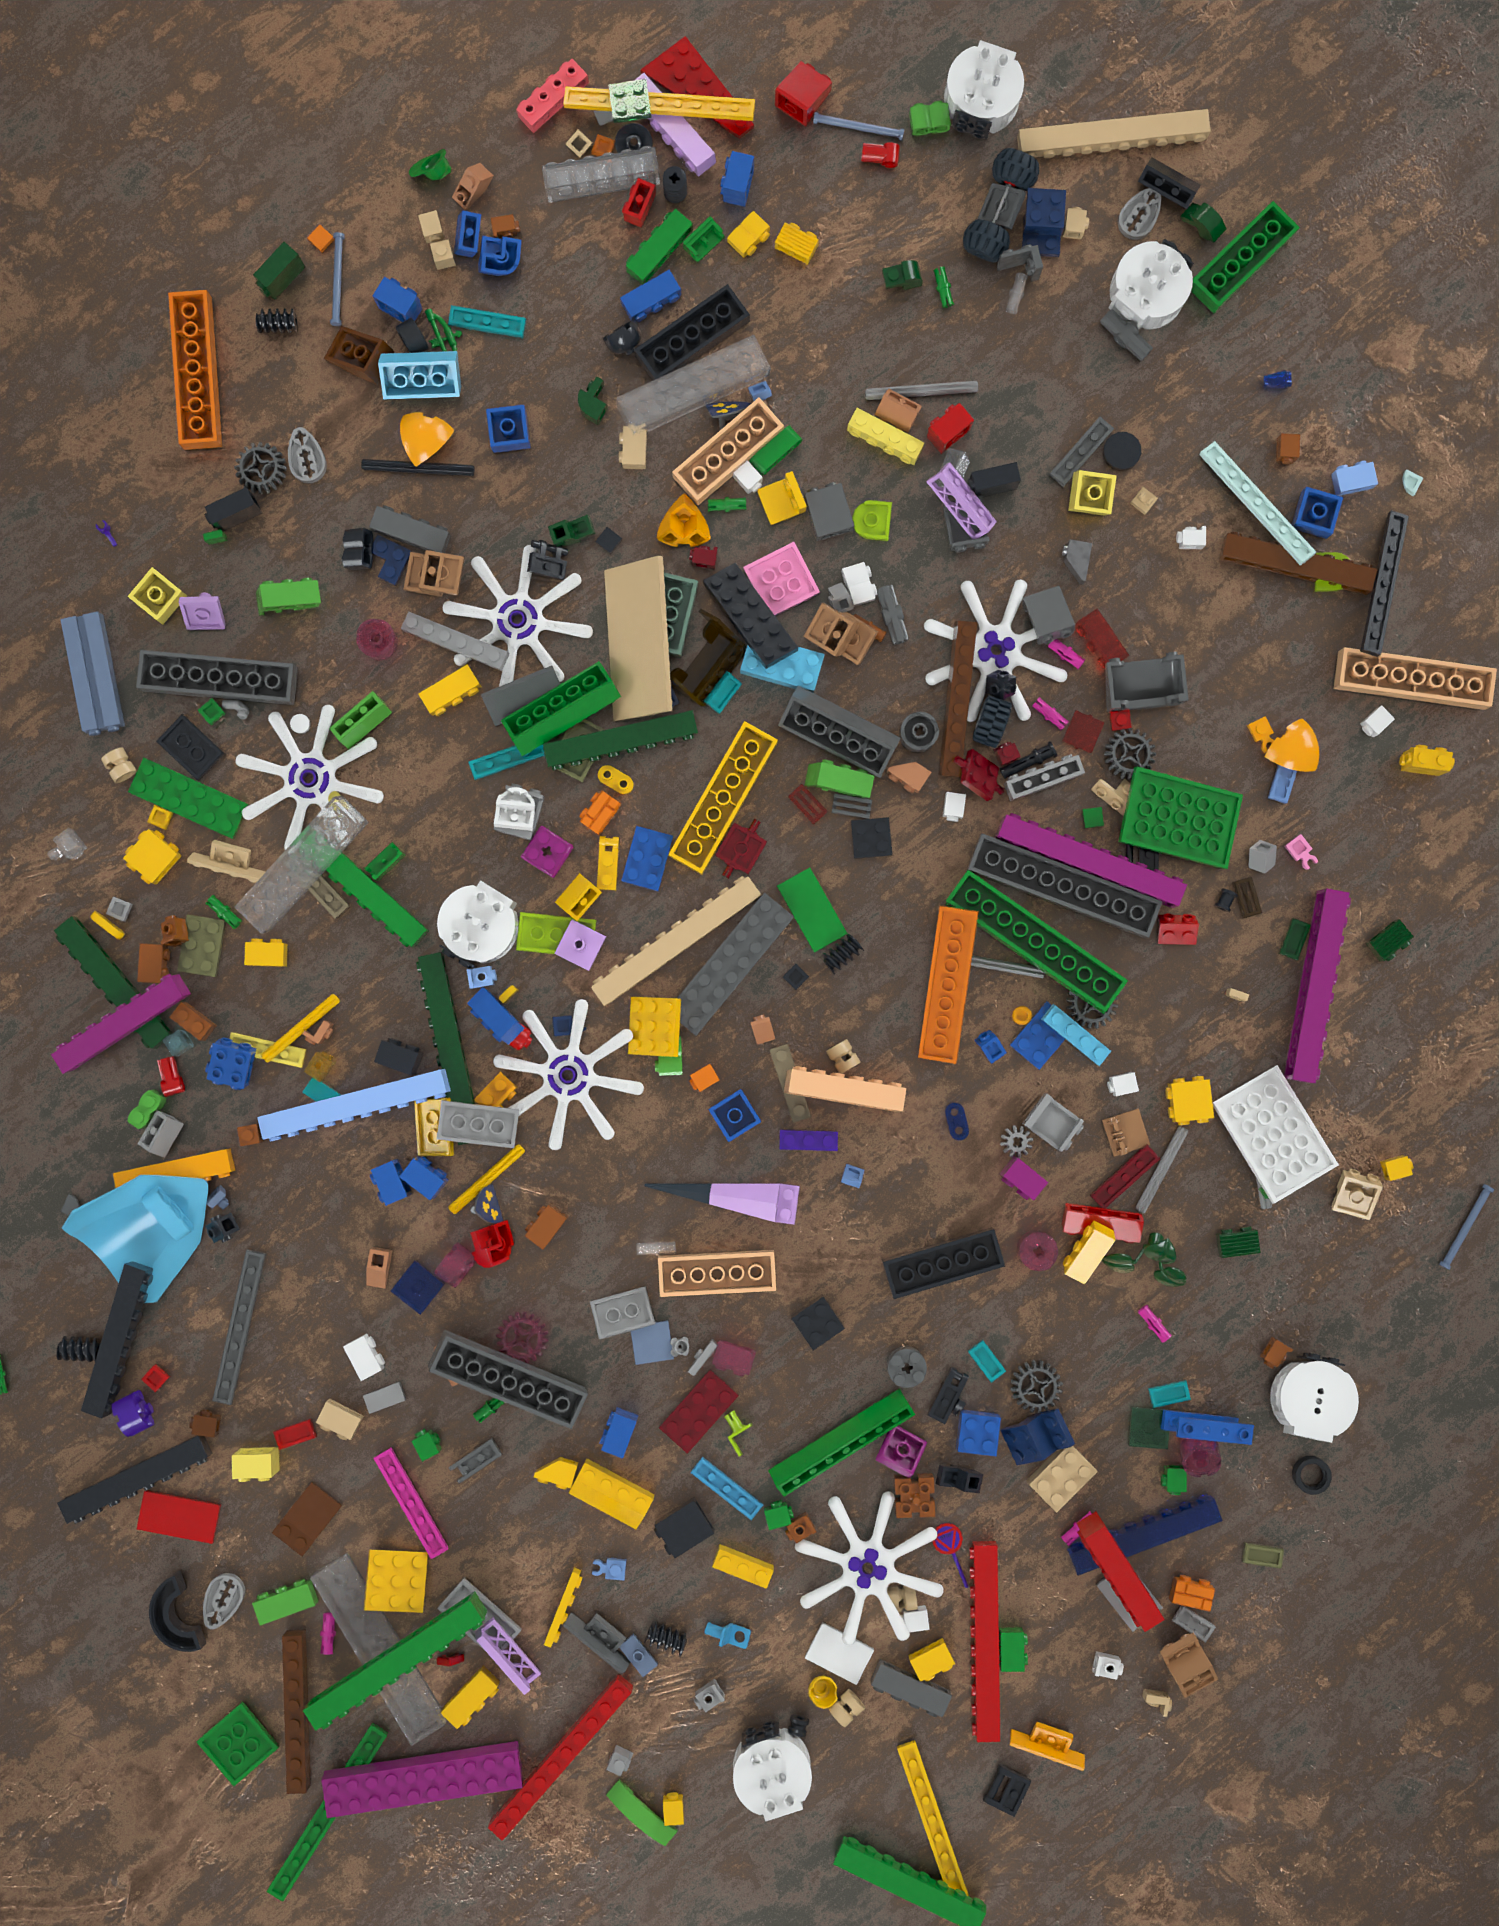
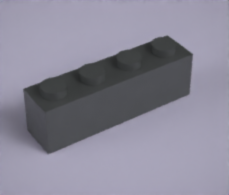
M383 505V508L376 507L369 525L372 532L424 551L445 553L451 538L447 528L440 525L436 527L429 525L430 522L420 518L417 521L405 512L398 514L394 512L393 508Z
M879 1659L870 1680L871 1686L877 1692L884 1693L885 1691L891 1694V1697L897 1701L905 1700L915 1709L922 1708L927 1710L926 1713L933 1717L938 1715L943 1718L952 1698L950 1690L931 1681L923 1680L920 1682L917 1675L882 1659Z

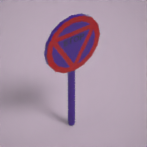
M940 1524L935 1528L937 1538L932 1541L933 1545L942 1554H952L965 1588H968V1583L955 1554L962 1545V1533L954 1524Z

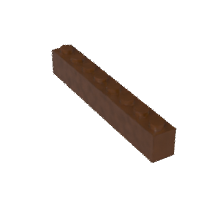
M1238 532L1226 534L1219 556L1220 560L1311 582H1316L1320 579L1328 581L1330 585L1340 584L1344 590L1365 595L1372 592L1377 569L1372 568L1370 564L1362 563L1359 565L1350 559L1338 560L1335 559V556L1329 554L1322 556L1315 553L1314 556L1300 566L1278 542L1260 541V538L1255 536L1247 538Z
M959 620L954 622L938 775L961 777L962 769L953 761L957 755L963 759L978 622Z
M306 1629L287 1630L282 1636L287 1794H305L311 1786L309 1720L303 1712V1709L308 1704Z

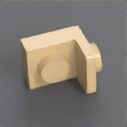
M1150 1689L1143 1690L1145 1702L1154 1707L1161 1705L1160 1712L1163 1717H1167L1168 1711L1172 1709V1700L1167 1692Z

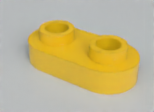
M605 765L598 771L600 782L614 791L626 795L633 790L634 783L632 779L616 768ZM607 771L611 773L609 778L604 777V773ZM622 781L627 782V786L625 788H622L620 786V783Z

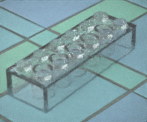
M644 146L639 150L633 151L626 149L616 154L608 152L598 157L586 156L580 160L568 159L562 163L549 162L542 166L549 203L631 189L633 184L635 185L638 178L655 185L660 184L655 147Z

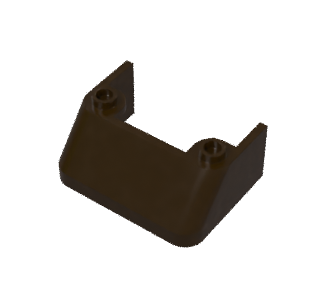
M700 609L698 612L708 621L702 633L707 643L686 671L681 668L673 669L670 672L671 685L700 706L707 705L704 702L725 672L732 673L743 658L746 646L719 618Z

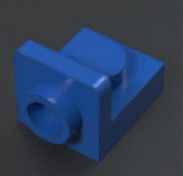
M991 1030L982 1032L974 1040L991 1064L1007 1053Z

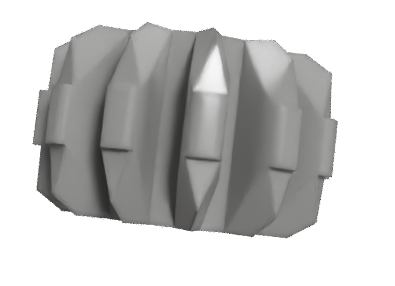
M1015 1125L1012 1126L1013 1132L1006 1128L1005 1131L1008 1136L1001 1135V1138L1006 1139V1142H1001L1000 1145H1007L1003 1152L1007 1153L1010 1151V1157H1013L1016 1152V1156L1021 1158V1151L1027 1155L1028 1152L1025 1148L1032 1149L1033 1147L1027 1144V1142L1033 1141V1138H1026L1030 1131L1027 1130L1023 1133V1126H1020L1018 1132ZM1014 1137L1017 1138V1139H1019V1137H1020L1021 1140L1019 1141V1143H1020L1019 1146H1017V1145H1014V1146H1013V1143H1014L1013 1138H1014Z

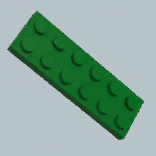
M144 757L128 790L129 793L231 839L235 838L244 818L242 810L249 806L245 802Z

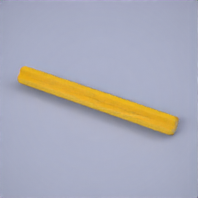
M331 994L261 1054L264 1061L268 1063L301 1036L304 1031L308 1030L340 1002L339 998L335 994Z
M519 1144L516 1145L448 1207L453 1214H457L478 1195L482 1188L488 1186L524 1154V1148Z

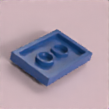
M636 826L621 881L659 892L674 836Z
M1048 1001L1044 1003L1010 1044L1013 1049L1038 1070L1042 1068L1065 1040V1038L1041 1020L1052 1006Z

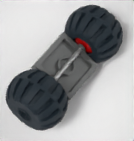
M1014 148L1003 149L994 159L992 173L993 178L999 184L992 183L978 219L968 225L963 236L964 249L968 253L989 262H998L1000 255L1009 249L1010 236L1004 228L1012 230L1027 194L1026 191L1034 186L1039 176L1038 161L1028 153Z

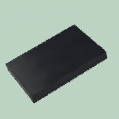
M181 714L156 741L197 781L225 754L184 714Z

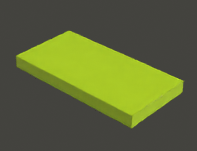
M520 912L516 950L554 954L571 920H576L572 917ZM580 918L576 921L594 931L596 930L597 920Z

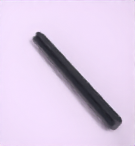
M362 459L361 462L363 470L474 476L475 467L473 465L423 462L415 467L409 461Z

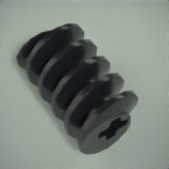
M671 166L663 173L664 196L667 201L673 204L682 202L687 196L686 174L677 166Z
M261 308L260 314L256 313L255 320L258 333H262L263 329L265 333H270L271 330L273 333H277L278 330L281 333H285L286 329L288 333H292L293 330L297 333L298 322L294 308H291L290 314H288L286 308H284L283 314H280L279 308H276L275 314L272 313L271 308L268 309L267 314H265L263 308Z
M850 934L846 935L848 941L843 938L840 940L842 946L836 943L834 944L836 950L828 949L830 955L822 954L824 963L834 975L836 974L834 968L842 969L840 963L848 965L847 958L853 961V953L859 956L858 949L864 951L859 942Z
M63 1336L62 1341L57 1346V1360H62L63 1358V1360L68 1361L71 1358L72 1361L79 1359L80 1362L85 1360L88 1362L96 1361L100 1343H98L97 1337L91 1343L90 1337H87L85 1342H83L82 1337H79L78 1341L75 1342V1337L71 1336L68 1342L67 1336Z
M653 1621L644 1641L645 1643L649 1639L650 1646L657 1642V1649L664 1645V1652L671 1648L672 1655L679 1651V1657L681 1658L687 1639L685 1632L679 1636L678 1629L672 1633V1627L669 1626L664 1630V1624L662 1623L657 1628V1621Z

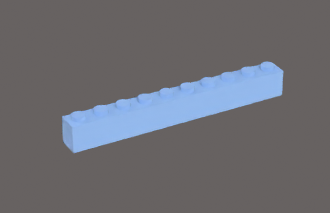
M441 1069L257 1117L262 1139L269 1138L270 1142L281 1139V1135L287 1134L288 1137L299 1135V1130L306 1129V1132L318 1130V1125L324 1124L326 1128L336 1125L335 1121L342 1120L343 1123L353 1121V1116L360 1115L361 1118L372 1116V1111L379 1110L380 1114L391 1111L390 1107L397 1105L398 1109L409 1106L408 1102L416 1101V1104L426 1102L427 1097L434 1096V1099L446 1097L445 1093L451 1090L446 1070Z

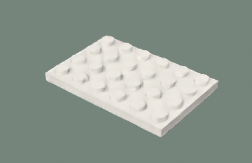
M1278 1065L1213 1102L1214 1109L1272 1204L1339 1165Z

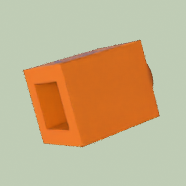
M708 1064L691 1074L692 1079L689 1082L694 1090L698 1089L701 1092L720 1079L711 1064Z

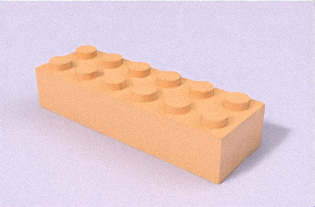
M757 398L672 472L673 478L696 505L699 506L733 476V472L747 460L749 462L761 448L784 429V425L760 398Z
M800 1066L787 1070L784 1093L893 1112L903 1111L906 1088H902L900 1083L890 1082L884 1085L882 1080L868 1079L867 1082L863 1081L864 1077L849 1076V1078H844L845 1074L834 1072L830 1073V1075H825L826 1071L814 1069L808 1072L806 1067Z
M774 1250L658 1256L660 1297L776 1291Z

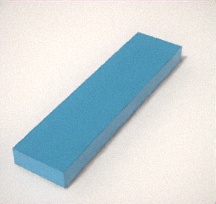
M703 1456L691 1470V1474L751 1521L762 1508L763 1503Z

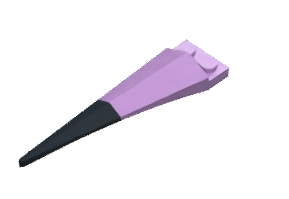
M647 1183L644 1185L648 1188L772 1222L793 1225L796 1220L800 1186L782 1183Z

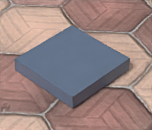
M668 1320L655 1322V1325L631 1331L636 1365L674 1359L671 1355L672 1345L670 1344L671 1334Z

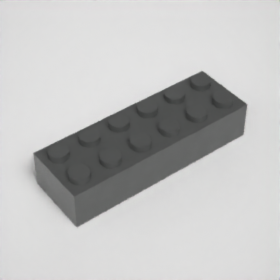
M797 686L791 696L778 726L879 778H881L901 739L800 686Z

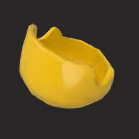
M824 1675L815 1677L808 1687L809 1698L819 1708H830L838 1699L835 1682L830 1677Z

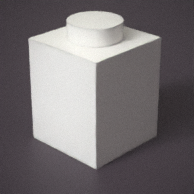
M748 460L733 472V478L747 494L752 491L755 493L761 488L763 477Z
M1381 705L1360 724L1363 726L1362 730L1368 736L1375 737L1395 719Z
M946 792L942 817H947L948 821L954 822L962 819L966 794Z
M1135 1072L1109 1077L1110 1081L1107 1082L1109 1092L1113 1093V1096L1139 1091Z
M925 1605L918 1606V1610L913 1611L903 1609V1615L900 1616L909 1632L930 1630Z

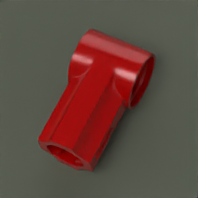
M892 142L884 143L883 145L863 143L861 161L881 163L884 167L895 168L898 166L900 145Z
M175 1057L157 1060L162 1079L160 1084L163 1095L168 1097L185 1092V1084L179 1075Z

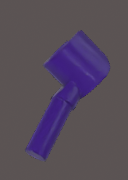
M102 520L105 524L104 528L101 529L96 524V529L105 534L113 547L117 546L118 544L110 533V526L104 520Z

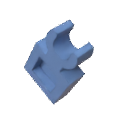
M607 1558V1563L595 1559L593 1564L599 1565L600 1569L593 1570L592 1574L599 1576L602 1573H606L605 1579L624 1581L627 1559Z

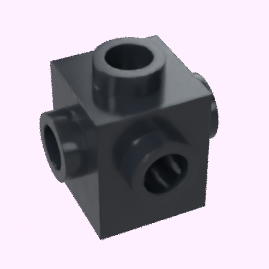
M996 670L986 675V694L1002 700H1006L1015 694L1017 688L1016 676L1001 670Z
M232 1213L225 1216L219 1214L211 1218V1223L205 1226L208 1236L214 1243L220 1240L224 1243L233 1238V1233L240 1230Z

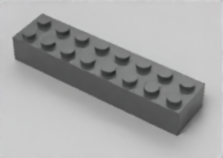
M140 650L136 688L143 692L294 705L298 667L292 663Z
M764 892L678 996V999H681L680 1023L697 1036L793 920L794 916Z
M447 1330L443 1331L428 1363L429 1372L570 1429H572L588 1395L586 1388Z

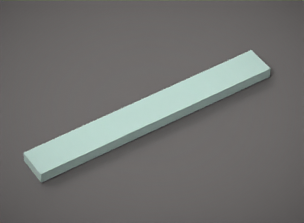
M1215 441L1200 452L1199 455L1300 566L1315 555L1316 551Z

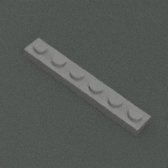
M408 612L401 627L407 633L500 671L503 670L510 654L503 649L411 612Z

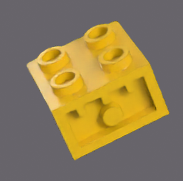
M793 471L786 473L785 479L757 490L770 525L806 512L807 506Z

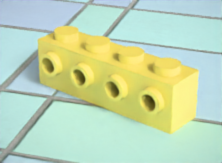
M856 408L848 423L847 431L851 435L866 440L872 446L882 448L887 454L895 455L907 464L915 465L925 444L859 408Z

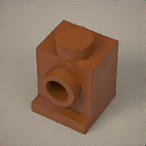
M513 214L491 218L494 238H513V236H517V233L520 232L519 221H515Z
M174 915L165 917V922L161 923L163 936L161 945L176 947L189 941L186 920L177 918Z
M1272 1337L1260 1357L1265 1359L1264 1364L1274 1369L1275 1366L1278 1367L1279 1364L1282 1365L1287 1358V1351L1291 1353L1293 1349Z
M806 1512L791 1520L792 1524L787 1525V1530H785L789 1540H795L796 1543L816 1533V1528ZM798 1527L803 1528V1532L797 1533L796 1529Z

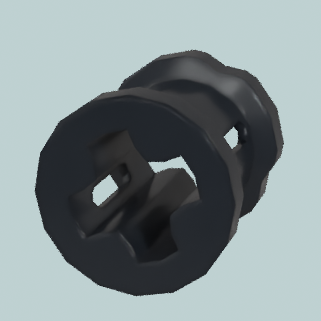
M1222 888V894L1214 906L1230 913L1232 902L1238 895L1231 890Z

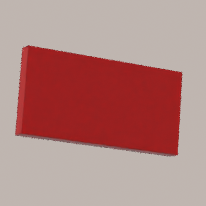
M146 1490L143 1493L136 1530L213 1544L221 1504Z

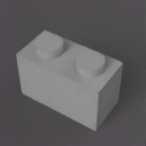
M156 1110L138 1145L148 1152L165 1158L184 1124L175 1117Z

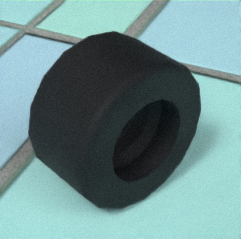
M412 318L396 326V330L409 353L424 352L429 348L423 334Z

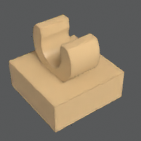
M1142 487L1130 504L1145 515L1158 498Z

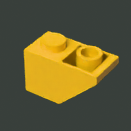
M559 1457L537 1469L534 1478H538L537 1481L540 1483H554L560 1489L571 1488L579 1462Z

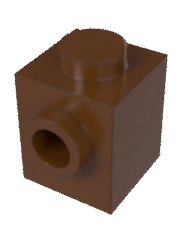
M201 1410L196 1413L194 1417H191L189 1428L192 1429L191 1434L216 1437L219 1434L221 1415L212 1414L210 1410Z

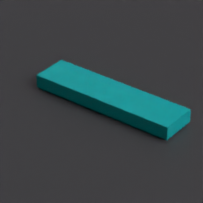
M451 305L448 325L523 338L526 318Z
M543 744L524 756L521 755L514 745L469 761L474 780L544 757Z

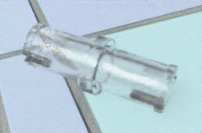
M1016 273L1013 288L1009 292L1010 298L1005 310L1006 312L1017 314L1021 298L1025 294L1023 291L1028 279L1027 275Z
M676 1241L637 1243V1255L654 1254L659 1256V1254H676Z

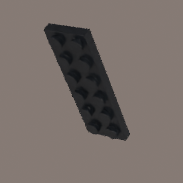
M736 562L703 580L704 586L765 669L798 651L796 643Z

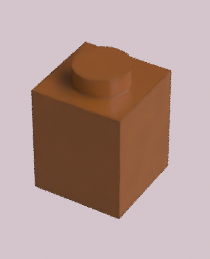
M1281 433L1277 438L1276 461H1282V464H1293L1300 456V434Z
M259 1124L237 1127L240 1146L264 1142Z

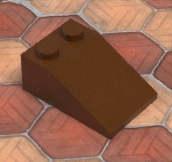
M341 326L324 359L365 381L377 384L380 380L378 366L380 355L394 353L395 351L382 339Z
M311 1482L276 1526L272 1534L303 1557L342 1505Z

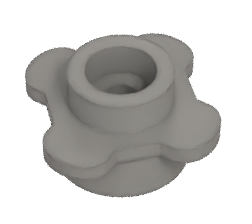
M674 1337L670 1340L672 1345L671 1355L673 1357L688 1355L689 1343L687 1337H682L681 1339Z

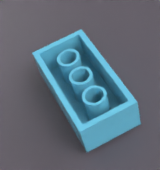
M457 351L388 353L380 355L378 366L383 399L460 397L461 380Z
M747 645L740 674L793 689L800 686L814 693L825 654L798 647L797 652L765 669Z

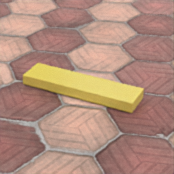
M231 1032L229 1038L235 1043H248L251 1047L257 1048L255 1058L263 1059L261 1054L275 1043ZM289 1045L271 1061L303 1068L307 1049Z

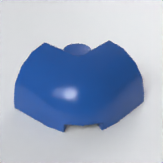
M482 236L478 262L479 273L494 276H504L512 273L518 267L520 261L522 240L509 237L499 239Z

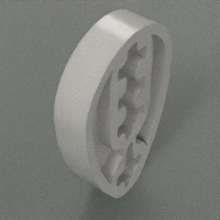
M1147 188L1133 196L1125 204L1117 221L1122 235L1131 240H1140L1151 232L1160 212L1161 194ZM1154 194V199L1149 204H1146L1149 196ZM1143 209L1145 211L1144 214L1141 215L1139 222L1135 224L1134 230L1129 232L1128 227L1132 225L1139 211Z
M298 427L294 429L288 446L289 468L299 481L303 483L317 482L324 476L327 469L324 453L315 438L305 428ZM299 433L306 435L305 437H303V446L301 441L297 438L299 437ZM304 451L310 454L308 455V460L310 463H313L310 464V469L315 473L312 474L311 478L306 475L308 469L306 466H303L306 464V460L301 457L304 455Z
M223 1573L216 1576L210 1582L203 1602L204 1624L207 1628L216 1629L223 1625L234 1615L244 1600L245 1585L237 1575ZM231 1579L233 1580L232 1584L235 1586L229 1589L228 1593L231 1595L224 1599L226 1604L220 1606V1601L217 1599L222 1598L224 1595L223 1591L228 1586L226 1582ZM218 1611L217 1621L213 1624L211 1623L212 1619L209 1617H212Z

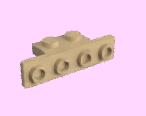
M1124 778L1115 790L1103 779H1100L1092 787L1091 791L1124 816L1131 783Z
M217 840L212 842L210 856L193 852L187 859V863L193 864L195 867H205L214 872H224L232 877L246 878L251 882H261L267 873L249 867L250 849Z

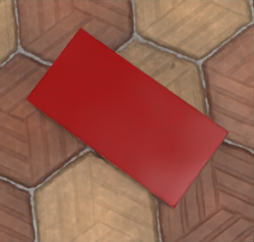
M311 1418L273 1432L279 1450L317 1437Z

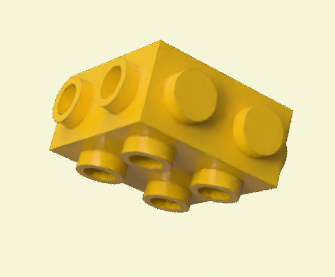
M1416 745V747H1411L1401 754L1399 765H1401V771L1440 776L1453 769L1455 762L1454 758H1452L1453 752H1447L1446 748L1436 747L1435 750L1427 749L1428 746Z
M148 829L143 831L138 836L137 843L131 845L125 851L126 855L123 857L127 861L126 866L134 872L137 870L141 873L140 878L147 884H158L182 856L178 853L180 849L172 842L168 844L163 840L165 836L158 830Z
M1204 1076L1192 1077V1081L1178 1078L1173 1079V1083H1168V1088L1165 1091L1166 1098L1170 1099L1168 1116L1172 1118V1122H1178V1125H1188L1191 1120H1197V1123L1209 1122V1118H1214L1210 1079H1204Z

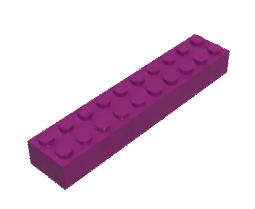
M1010 813V815L1006 814L1001 819L994 837L998 840L1163 901L1162 905L1169 908L1178 907L1181 903L1187 884L1183 883V879L1172 876L1170 878L1164 876L1165 872L1154 869L1152 871L1146 869L1147 865L1128 862L1129 858L1121 855L1115 857L1110 855L1111 851L1103 848L1097 850L1092 848L1093 844L1085 841L1079 843L1074 841L1075 837L1067 834L1061 836L1056 834L1057 830L1049 827L1043 829L1038 827L1039 823L1031 820L1025 822L1020 820L1021 816Z
M1326 888L1318 890L1316 893L1284 1077L1288 1080L1316 1083V1080L1320 1077L1319 1061H1322L1324 1055L1322 1044L1327 1038L1325 1027L1331 1016L1329 1005L1332 1004L1334 999L1332 988L1337 982L1336 966H1339L1341 960L1339 949L1344 943L1342 932L1348 921L1346 910L1349 909L1351 904L1349 892Z
M514 1741L325 1770L322 1777V1787L327 1818L523 1788L519 1743Z

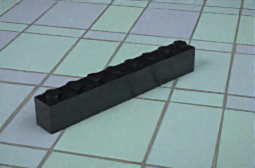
M133 1261L124 1264L81 1408L82 1412L101 1419L112 1413V1403H114L115 1396L120 1391L121 1386L119 1383L126 1371V1360L131 1354L130 1346L137 1334L135 1329L142 1317L141 1309L148 1297L146 1292L153 1280V1268Z
M197 1435L60 1500L57 1504L66 1524L72 1521L76 1524L86 1519L85 1515L89 1513L92 1516L103 1511L102 1507L106 1505L112 1507L120 1503V1499L125 1496L129 1499L137 1495V1491L142 1488L146 1491L156 1486L155 1482L159 1480L165 1482L173 1478L172 1474L178 1471L182 1474L190 1470V1465L197 1463L199 1466L207 1462V1457L213 1453L205 1436Z

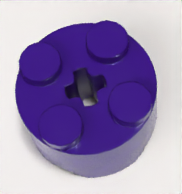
M140 1390L112 1403L113 1416H118L119 1422H117V1425L125 1436H134L155 1425L151 1415L154 1413V1409L151 1403H146Z

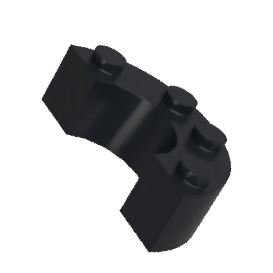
M181 1570L169 1576L154 1592L149 1605V1621L157 1638L166 1646L182 1652L198 1651L207 1643L201 1626L186 1625L175 1614L174 1605L176 1598L187 1589Z

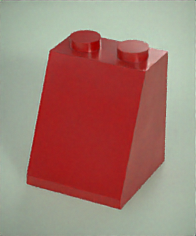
M800 61L775 89V106L806 127L831 92V79L827 75L815 71L811 64H805Z

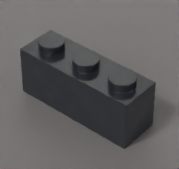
M1153 157L1145 166L1138 182L1188 209L1201 186Z

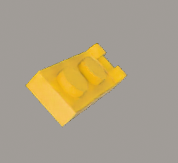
M600 836L597 888L599 890L616 891L619 837L606 838V836ZM613 846L612 852L605 851V847Z

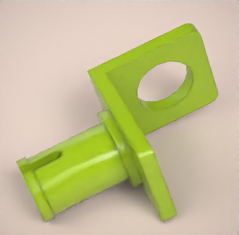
M734 1410L730 1412V1415L724 1416L733 1431L728 1439L740 1457L743 1453L734 1437L753 1425L752 1423L746 1426L742 1425Z

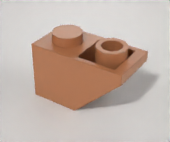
M481 163L468 167L452 198L464 210H467L487 190L494 175Z
M917 762L891 766L886 771L889 774L887 777L895 783L901 782L904 784L903 788L912 794L919 792L932 773Z
M764 1014L753 1017L754 1021L750 1023L757 1045L774 1040L775 1035L770 1018H765Z
M377 1247L370 1249L367 1263V1286L386 1289L393 1250Z

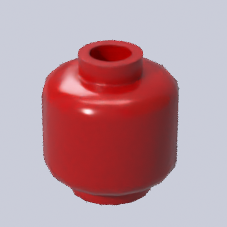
M523 1024L521 1025L525 1029L509 1044L516 1050H521L523 1047L527 1048L533 1039L530 1037L532 1031Z

